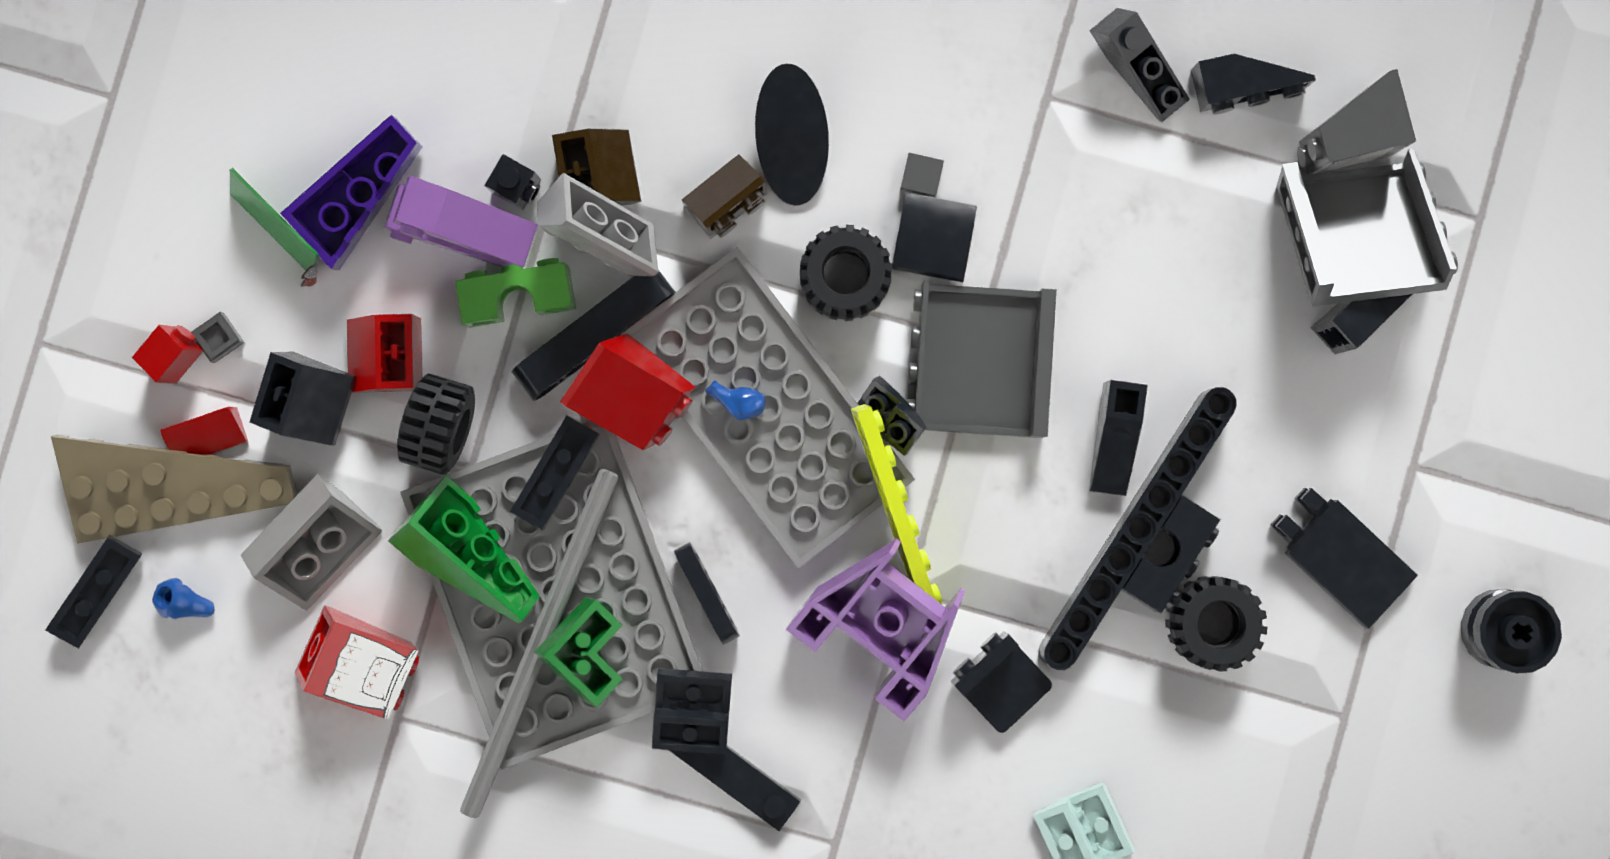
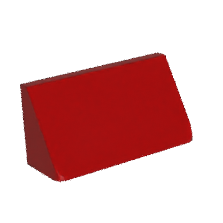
M230 406L160 430L169 450L186 451L190 454L212 455L249 442L238 408Z

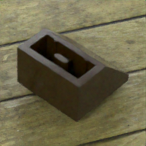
M588 128L552 135L559 177L565 173L621 206L642 202L629 130Z
M738 154L681 200L684 207L710 239L716 235L722 238L737 226L735 220L746 212L748 215H751L765 204L766 201L763 198L767 195L766 181Z

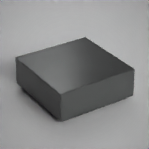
M908 153L900 190L935 198L944 160Z
M223 312L217 313L191 331L195 336V341L211 363H216L245 343Z

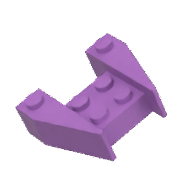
M410 175L406 179L405 185L400 184L396 189L384 229L391 231V238L411 244L412 240L416 239L501 267L513 264L524 267L538 224Z
M896 538L818 586L795 614L786 630L814 652L818 650L836 626L893 669L883 680L875 699L901 720L905 721L929 691L965 591L960 588L945 607L888 563L901 543Z

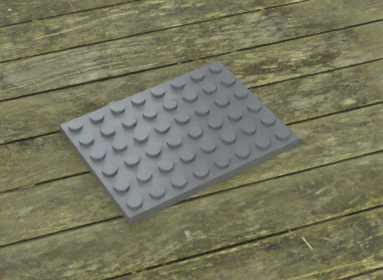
M592 421L583 424L599 433L600 436L544 530H540L511 513L510 510L555 434L446 474L475 500L481 509L478 512L479 516L489 530L495 529L501 538L497 542L508 558L517 561L540 595L524 620L518 624L430 574L489 737L598 472L601 469H607L618 475V481L558 626L585 597L596 599L622 624L621 628L597 654L623 680L598 707L586 703L543 662L501 763V770L654 713L658 668L703 671L617 436ZM445 475L400 492L408 515Z

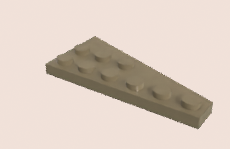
M57 434L51 436L77 544L106 539L109 534L116 537L288 505L297 496L290 465L247 459L244 461L228 459L209 454H190L186 451L133 444H114L95 439H76Z

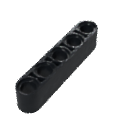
M660 270L655 276H633L513 368L511 373L533 401H537L581 369L600 342L621 336L623 332L670 298L676 291Z

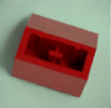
M379 314L347 319L348 373L357 376L352 393L414 390L417 383L423 378L422 326L420 317L414 314Z

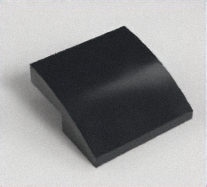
M905 193L892 269L963 283L977 206Z
M658 668L652 749L726 754L732 674Z

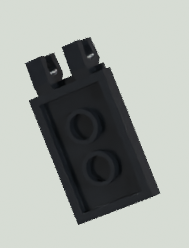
M1303 488L1294 499L1314 516L1309 523L1302 529L1288 515L1283 516L1279 514L1270 526L1289 543L1286 546L1285 554L1361 626L1370 629L1415 580L1418 574L1339 500L1330 499L1326 502L1313 488Z

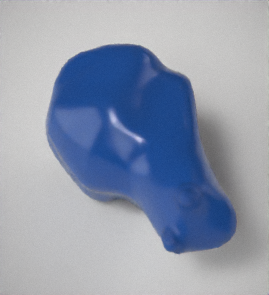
M714 380L705 389L708 395L721 403L737 420L757 417L765 409L764 394L752 388L740 387L729 389Z
M170 578L159 583L152 598L156 611L163 618L209 617L215 611L212 601L196 594L187 585H183L179 578Z

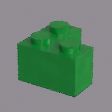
M585 597L534 651L586 703L598 707L623 680L597 654L621 628L622 624L596 599Z

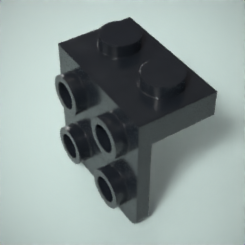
M1005 631L1000 635L995 632L987 638L980 646L983 651L973 660L970 658L964 660L953 671L955 677L951 680V683L960 693L967 698L999 733H1004L1012 727L1052 688L1051 680Z

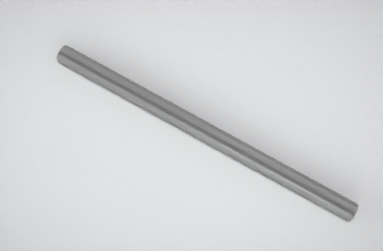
M607 469L599 470L461 805L460 812L468 817H479L543 663L534 651L558 627L618 481V475Z

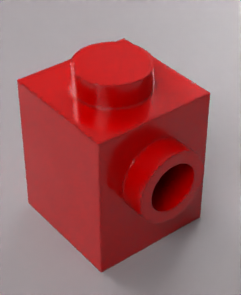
M158 325L131 358L156 383L177 384L202 354L203 350L194 342L195 336L185 327L180 325Z

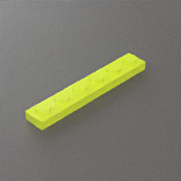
M866 404L851 408L894 540L897 538L901 541L898 551L907 578L940 604H943L937 585L935 583L930 584L926 572L931 570L929 558L924 549L919 550L915 539L916 536L920 535L918 525L913 515H907L903 503L908 501L907 492L902 481H896L892 467L896 466L893 451L889 445L884 446L880 435L881 432L885 431L878 410L872 411V408Z

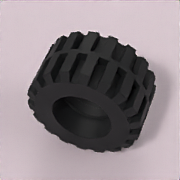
M846 224L845 228H839L836 225L830 227V230L825 233L824 231L818 233L816 239L813 242L810 241L806 246V251L802 255L800 262V285L808 303L812 304L821 315L825 314L830 316L829 319L836 321L837 319L853 321L854 318L858 317L861 319L872 310L875 311L889 290L893 271L892 263L889 260L890 254L887 248H883L881 245L882 241L877 236H871L869 230L863 227L861 230L855 229L854 225ZM848 253L855 255L866 265L867 280L859 291L852 294H841L833 291L826 284L824 267L827 261L837 254Z
M427 373L417 383L407 402L399 427L397 453L400 462L441 475H446L455 466L463 451L473 421L475 393L472 386Z
M1218 576L1198 577L1197 581L1185 583L1183 585L1184 589L1179 591L1180 594L1170 610H1166V612L1170 613V618L1165 619V627L1169 628L1171 633L1167 636L1170 643L1175 644L1177 647L1175 648L1176 652L1197 666L1219 672L1227 671V668L1238 669L1243 667L1241 662L1244 660L1248 662L1253 660L1256 656L1252 652L1255 648L1261 650L1264 642L1259 640L1261 634L1267 635L1268 627L1262 625V620L1267 619L1266 611L1259 608L1262 602L1258 596L1251 594L1252 589L1238 583L1239 581ZM1214 601H1221L1232 612L1233 628L1230 635L1223 642L1210 645L1202 640L1198 632V618L1201 611L1208 604Z

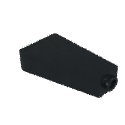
M1413 294L1337 303L1311 329L1335 355L1357 349Z

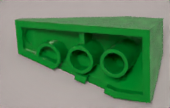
M445 475L406 517L389 538L388 542L416 566L518 624L521 623L540 595L517 561L508 558L497 542L501 538L495 529L489 530L479 516L478 512L481 509L475 500Z

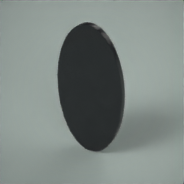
M785 63L775 67L768 74L761 87L755 114V139L760 165L769 186L783 202L794 206L803 205L810 201L822 184L828 162L829 132L824 105L813 80L799 66Z

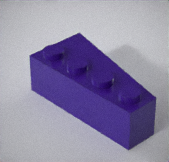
M391 114L280 214L318 253L319 257L330 269L340 270L423 146Z

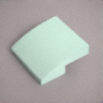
M1104 782L1057 801L1033 815L1053 859H1120L1134 853L1135 848Z

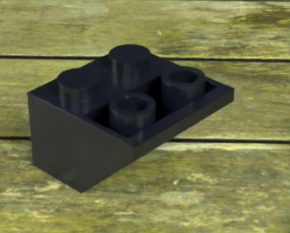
M293 351L270 352L249 423L282 436L334 446L336 445L357 376Z

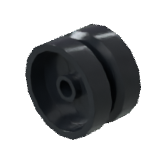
M1510 589L1488 590L1476 596L1465 608L1460 623L1462 641L1472 657L1483 665L1515 674L1533 673L1547 666L1557 654L1562 639L1561 622L1554 608L1541 596L1526 591Z

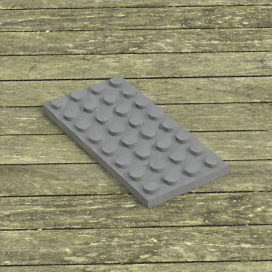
M738 246L621 334H630L696 387L689 397L693 400L692 404L682 417L798 569L883 505L851 412V408L859 405ZM714 380L729 389L740 387L752 388L764 394L765 409L757 417L737 420L721 403L708 395L705 389ZM882 438V441H883L884 446L889 445V444ZM893 451L896 460V466L892 467L896 481L901 480L904 487H906L915 478Z

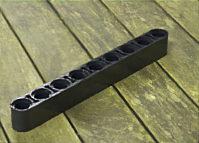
M1215 387L1202 392L1197 397L1040 644V657L1051 668L1056 670L1070 668L1094 634L1234 414L1237 401L1229 389ZM1212 395L1219 396L1223 402V409L1218 415L1213 413L1208 406V401ZM1193 425L1200 427L1204 433V439L1198 446L1189 439V430ZM1174 456L1180 457L1184 463V470L1180 476L1173 475L1169 470V462ZM1154 487L1161 488L1165 494V500L1159 507H1154L1149 500V493ZM1138 517L1145 524V532L1141 537L1134 538L1130 534L1129 525L1133 519ZM1119 548L1124 552L1126 561L1121 568L1114 569L1110 565L1109 556L1113 550ZM1096 580H1102L1106 586V593L1099 600H1094L1089 594L1090 585ZM1082 611L1086 616V624L1081 630L1073 631L1069 625V619L1074 612ZM1063 642L1067 648L1066 656L1059 662H1053L1050 659L1049 650L1053 644Z

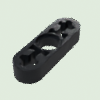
M691 542L674 550V554L722 644L725 645L740 637L734 621Z

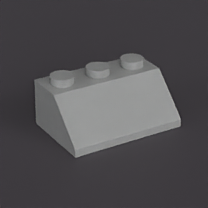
M565 173L537 201L538 226L549 235L558 236L572 244L580 252H587L603 261L608 267L618 269L629 276H655L659 272L654 226L651 222Z
M317 474L244 550L241 557L254 579L307 611L382 532V529L346 494Z

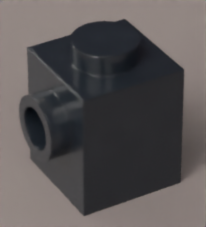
M502 154L484 186L494 195L523 211L526 205L531 204L540 190L539 183L541 179L533 170Z

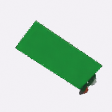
M233 167L229 169L230 195L302 266L305 272L301 276V279H304L301 287L314 286L317 282L318 253Z

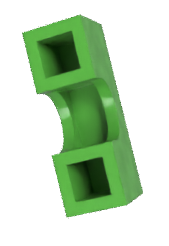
M548 258L537 261L538 267L523 269V267L513 264L501 267V273L487 275L486 270L465 273V279L455 281L462 324L471 328L505 322L503 313L504 301L510 293L517 290L530 292L533 297L535 312L539 315L576 310L569 266L565 262L559 263V258Z

